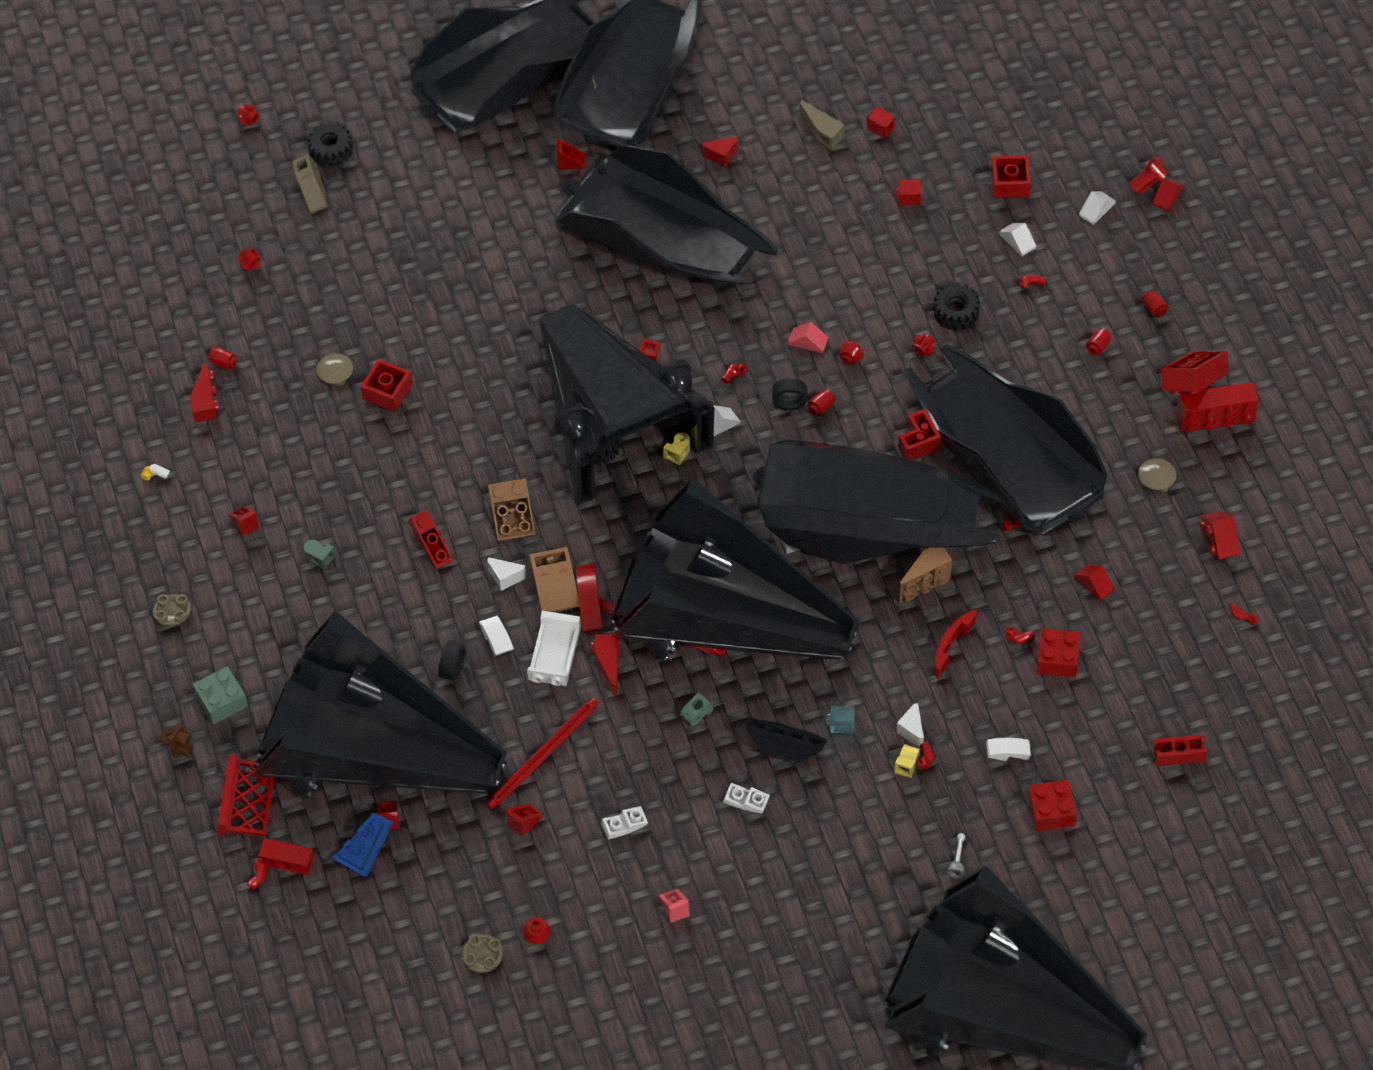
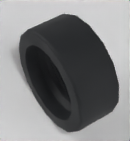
M781 379L772 387V402L780 409H800L808 401L807 385L799 379ZM785 393H797V395H793V396H785V395H782V394H785Z
M454 641L447 642L439 662L438 672L441 677L452 680L458 678L466 657V646L464 644Z

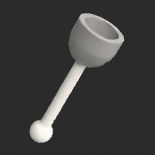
M963 833L957 835L959 841L956 860L949 864L947 871L948 876L956 879L962 878L964 875V866L959 862L962 842L965 839Z

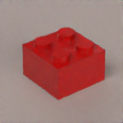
M1028 155L992 156L991 174L994 198L1030 197L1031 178Z
M378 359L360 386L362 399L396 412L413 385L411 371Z
M1041 628L1037 674L1076 678L1081 632Z
M1069 780L1029 785L1028 801L1035 832L1075 826L1077 814Z

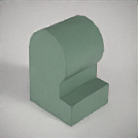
M309 540L304 544L306 559L324 570L336 556L334 546L330 544L323 547L316 540Z
M698 692L684 706L680 714L690 725L695 726L706 714H711L714 709L711 703Z

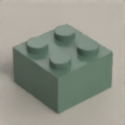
M228 666L193 683L195 695L213 725L248 707L246 696Z

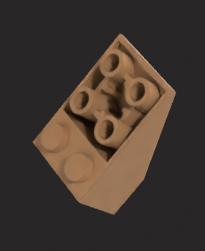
M526 478L489 484L488 490L498 541L536 535Z
M564 547L529 554L541 611L558 612L580 607L568 548Z
M930 547L921 553L900 582V604L913 600L919 594L928 593L932 588L938 585L942 586L950 580L952 559L944 547Z

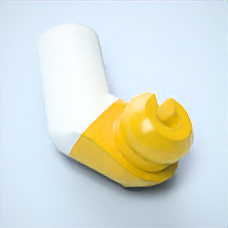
M152 464L142 470L141 477L146 481L155 475L166 479L170 470L157 464Z

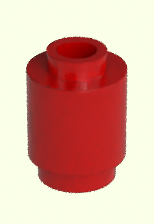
M1151 290L1144 294L1142 301L1147 310L1155 318L1163 317L1167 313L1168 304L1157 292Z
M1106 329L1096 330L1086 343L1088 352L1096 356L1101 355L1111 341V334Z
M214 347L209 353V361L213 365L229 371L237 364L236 354L221 347Z
M828 389L820 391L808 402L809 411L813 415L821 416L834 404V394Z

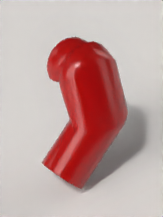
M1035 274L1025 275L1020 278L1021 282L1019 285L1023 288H1028L1030 283L1045 286L1047 278Z
M743 363L730 365L722 376L721 381L729 384L733 377L744 375L747 371V366Z
M1008 627L1005 631L1006 638L1016 644H1023L1035 639L1032 630L1020 634L1016 632L1014 627Z
M928 742L920 745L923 756L920 760H917V765L922 770L930 768L935 760L934 753Z
M260 859L254 863V869L257 870L256 875L247 882L251 890L257 888L266 879L268 866L266 862Z

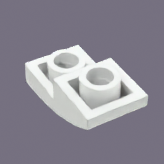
M498 616L479 622L485 640L489 641L494 656L514 649Z
M994 738L986 741L988 758L1007 761L1009 756L1028 760L1031 756L1029 740Z
M731 783L723 802L743 810L763 813L770 795L752 787L748 790Z
M639 806L622 810L621 815L603 818L601 824L607 838L612 839L636 831L646 826L648 821L642 807Z

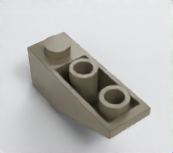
M803 100L800 102V115L817 142L832 150L845 137V125L839 120L833 119L827 113L816 109L812 104H808Z
M308 154L293 160L295 175L310 212L313 214L328 207L318 164Z

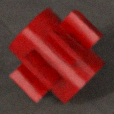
M252 104L242 105L237 112V117L240 119L239 123L244 126L256 124L259 119V113L256 111L257 107Z
M252 248L246 251L242 250L238 256L239 265L247 271H251L253 268L257 270L261 264L260 254Z
M918 334L913 340V350L917 355L926 356L928 354L930 356L935 351V340L931 335L922 334L920 336Z

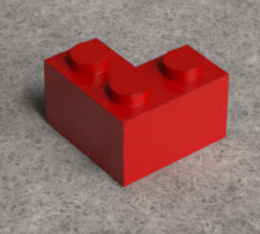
M926 409L909 414L907 423L909 432L899 435L898 449L903 458L915 460L941 450V436Z
M1223 510L1201 515L1199 525L1201 532L1210 537L1209 550L1211 555L1217 559H1223L1241 554L1235 518Z

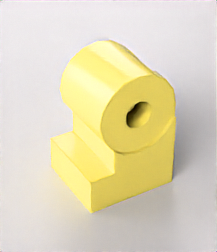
M687 433L676 434L674 442L672 444L666 443L664 446V458L680 465L690 451V436Z
M904 744L900 756L895 762V773L912 778L920 749Z

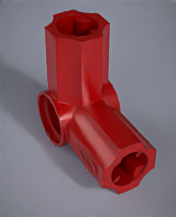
M1152 157L1144 171L1130 181L1136 193L1140 195L1152 184L1158 183L1168 174L1164 169L1163 159L1161 157Z

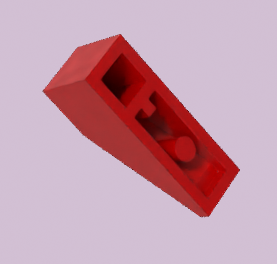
M595 634V642H591V653H595V661L613 695H617L619 636L616 634Z

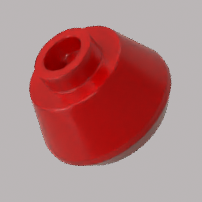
M846 341L841 344L839 356L844 364L854 365L863 359L864 353L859 344L853 341Z
M535 917L526 923L523 934L528 942L542 944L549 939L551 927L542 918Z

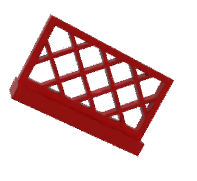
M229 755L217 834L225 835L226 832L266 837L275 778L267 777L264 779L256 774L258 768L256 761L237 759V755ZM240 766L249 767L252 772L244 776L240 772ZM256 775L260 782L252 786L247 779ZM244 782L250 789L241 794L237 786ZM262 785H264L269 790L268 793H266L263 796H261L256 790ZM253 792L258 799L250 804L245 796ZM241 799L246 807L238 811L234 803ZM261 802L266 807V810L258 814L253 807ZM250 809L255 817L247 821L242 814ZM237 817L244 823L240 827L231 826V821ZM259 820L263 825V829H253L250 824Z

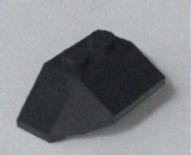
M751 718L746 726L747 732L761 752L771 757L784 758L793 763H800L821 752L828 740L812 732L756 718Z

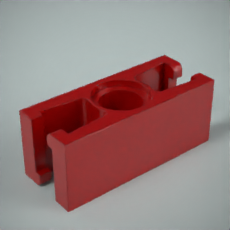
M1204 734L1154 739L1153 754L1156 755L1155 765L1165 766L1205 762L1207 749L1203 747L1205 743Z
M264 838L258 855L260 860L266 862L268 867L309 875L315 859L314 855H312V848Z

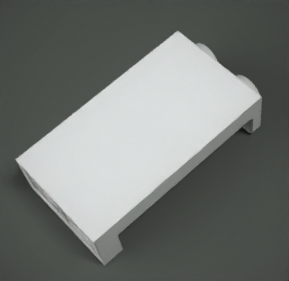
M542 611L540 617L541 626L533 658L527 670L528 680L535 683L544 682L555 686H567L581 629L580 616Z

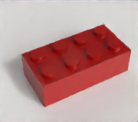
M1191 351L1161 368L1163 391H1170L1171 394L1181 393L1182 391H1187L1188 394L1199 393V390L1214 384L1216 380L1223 379V376L1229 373L1227 351Z
M1254 382L1201 389L1196 394L1179 393L1176 415L1181 432H1194L1203 429L1211 430L1217 427H1231L1239 424L1247 425L1255 422L1259 399Z

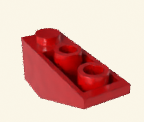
M208 364L203 365L190 396L195 423L217 419L216 411H219L218 400H214V396H217L216 387L211 384L212 381H215L213 370L209 371Z
M428 509L408 520L416 539L435 569L454 561Z

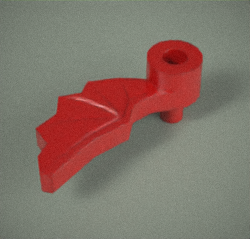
M1015 519L1013 521L1007 520L1003 528L1005 532H1008L1012 527L1020 528L1022 525Z
M1231 603V613L1235 618H1239V620L1249 619L1251 625L1258 623L1255 614H1247L1245 610Z

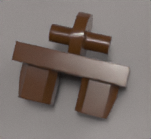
M180 723L176 724V729L169 728L161 734L162 742L165 745H169L172 756L176 758L179 754L188 757L194 749L193 744L189 743L191 735L184 732L183 725Z

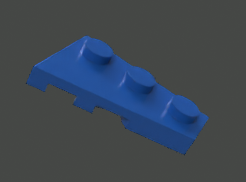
M373 813L358 829V832L351 840H348L332 859L363 876H368L393 822L378 813Z

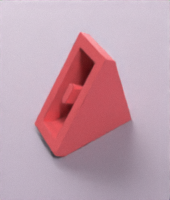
M808 322L793 328L788 345L823 353L829 337L812 322Z
M679 889L659 895L670 923L689 916L688 899Z

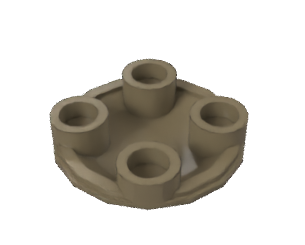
M336 353L323 357L318 362L316 368L318 379L337 386L344 385L345 380L352 375V361L347 356Z
M1155 458L1149 459L1141 465L1138 476L1142 486L1166 492L1175 482L1177 473L1170 462Z
M162 594L158 596L153 608L155 620L166 626L178 625L184 622L191 612V604L184 594Z
M474 934L466 942L462 958L470 970L486 973L494 970L500 964L503 958V949L497 938L490 935Z

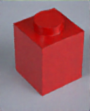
M879 107L867 116V129L884 139L895 128V116Z
M899 180V187L895 188V196L899 198V206L921 205V180Z

